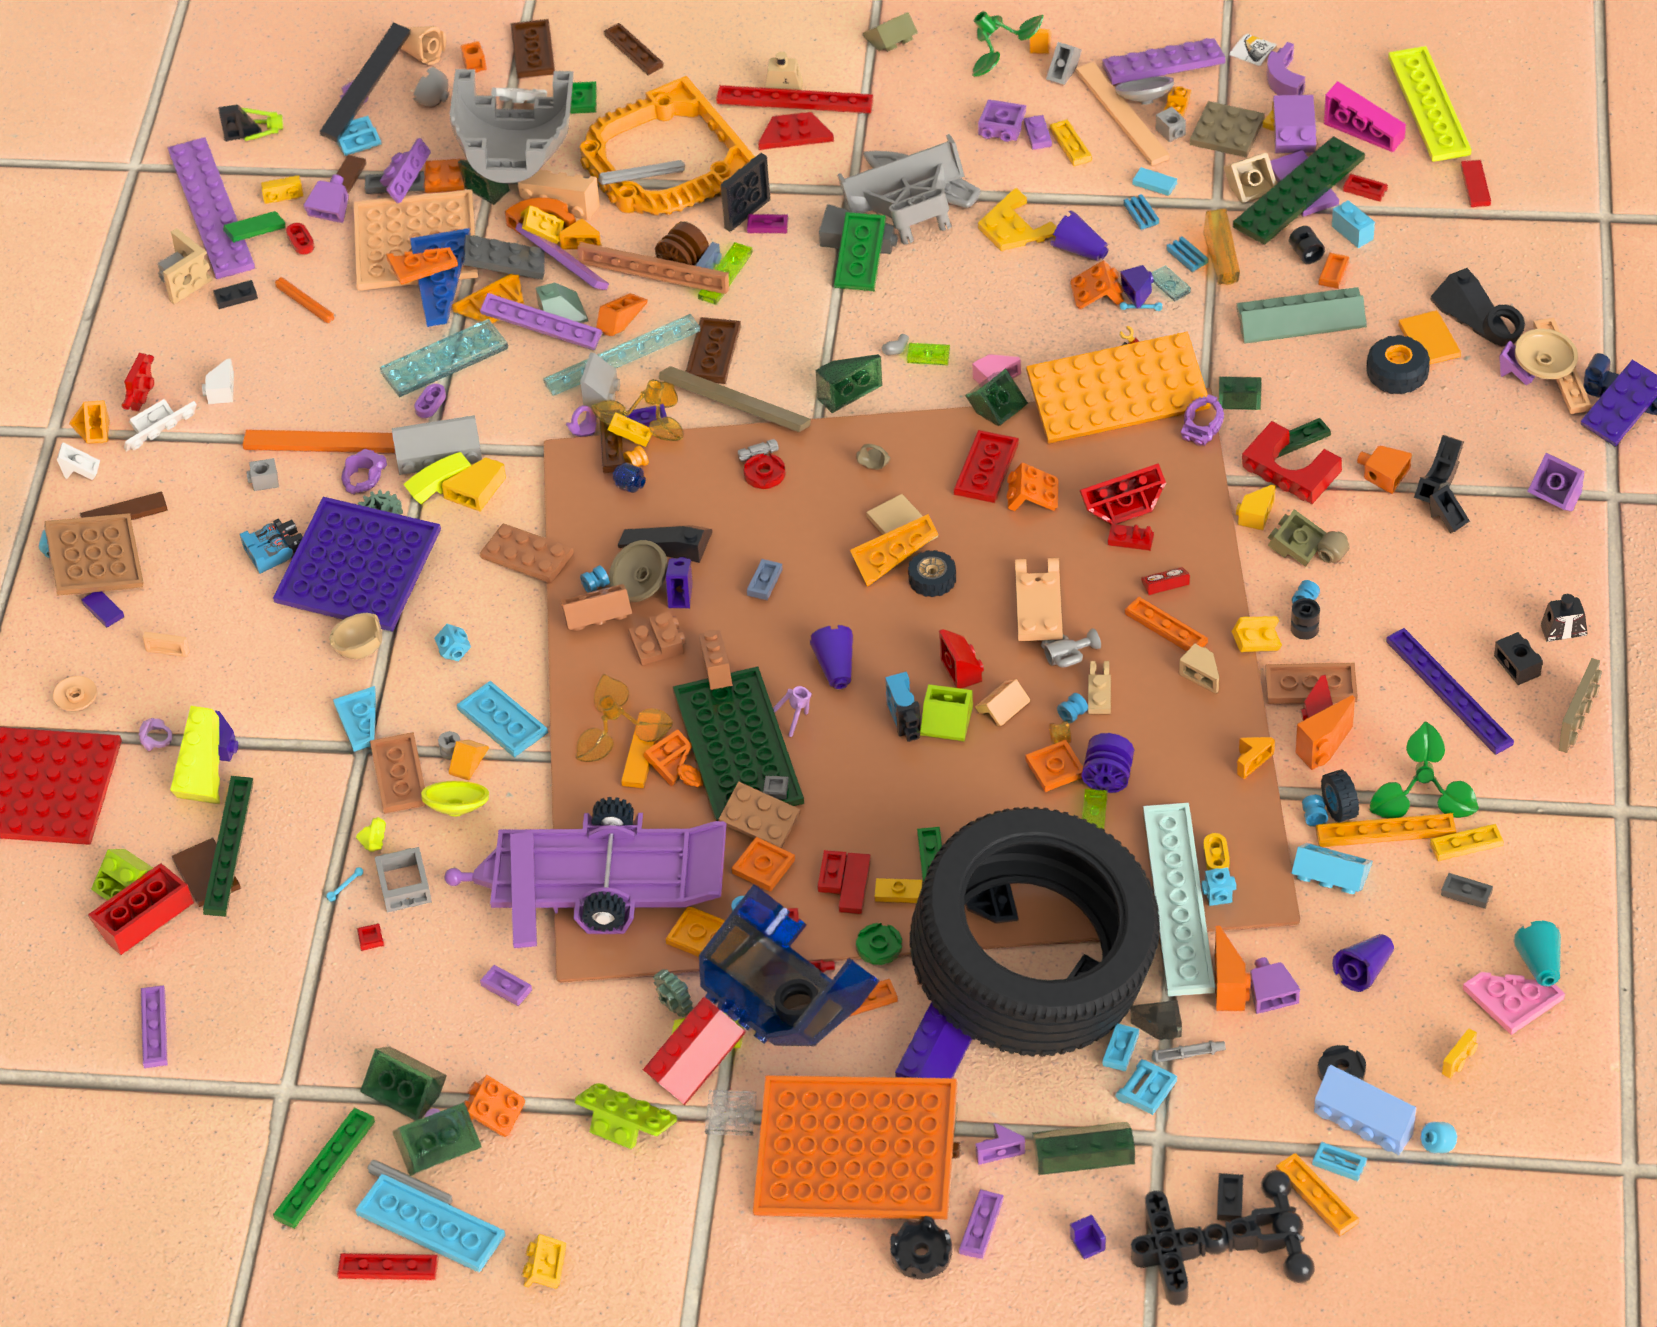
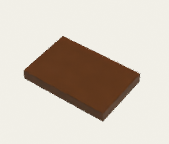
M214 838L172 855L175 866L188 885L199 907L203 906L217 845ZM236 876L234 877L231 893L241 889Z

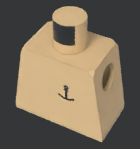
M778 52L776 58L769 59L765 88L802 90L803 78L797 59L787 58L786 52Z

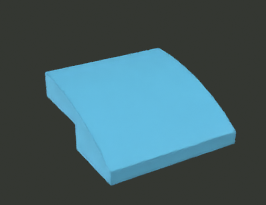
M369 116L352 120L337 142L344 156L382 144Z

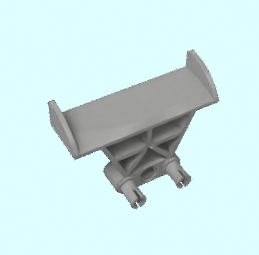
M946 135L947 142L844 179L841 173L837 174L849 210L854 213H866L872 210L892 218L894 227L899 231L902 244H908L907 239H909L910 243L914 241L910 229L911 225L935 216L938 221L939 230L945 231V225L947 229H950L952 225L947 213L949 205L944 191L945 185L948 182L965 177L956 143L951 135Z

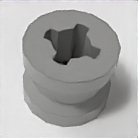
M448 731L439 736L440 754L445 759H452L456 741H460V736L456 732Z

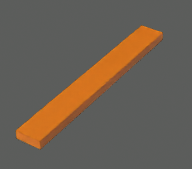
M246 430L243 440L244 450L361 452L367 449L375 453H395L392 433Z

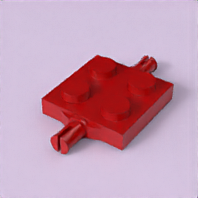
M138 353L124 381L126 395L121 404L123 409L129 410L131 407L132 411L139 412L142 405L146 403L147 395L150 389H153L155 382L151 374V365L155 360L154 356Z

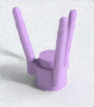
M797 686L793 690L788 689L786 695L773 707L775 713L789 699L791 707L796 709L789 737L793 736L801 709L804 708V714L806 715L809 712V702L812 693L802 686Z

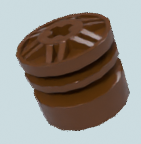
M681 221L656 244L655 254L660 259L695 266L709 247L706 236L695 225Z

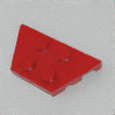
M812 112L772 116L758 142L759 150L834 142V134Z

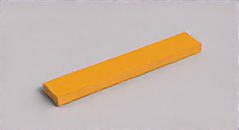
M1453 813L1316 825L1318 846L1321 847L1437 838L1456 833Z

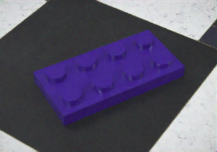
M1632 359L1581 420V425L1616 447L1657 398V374Z

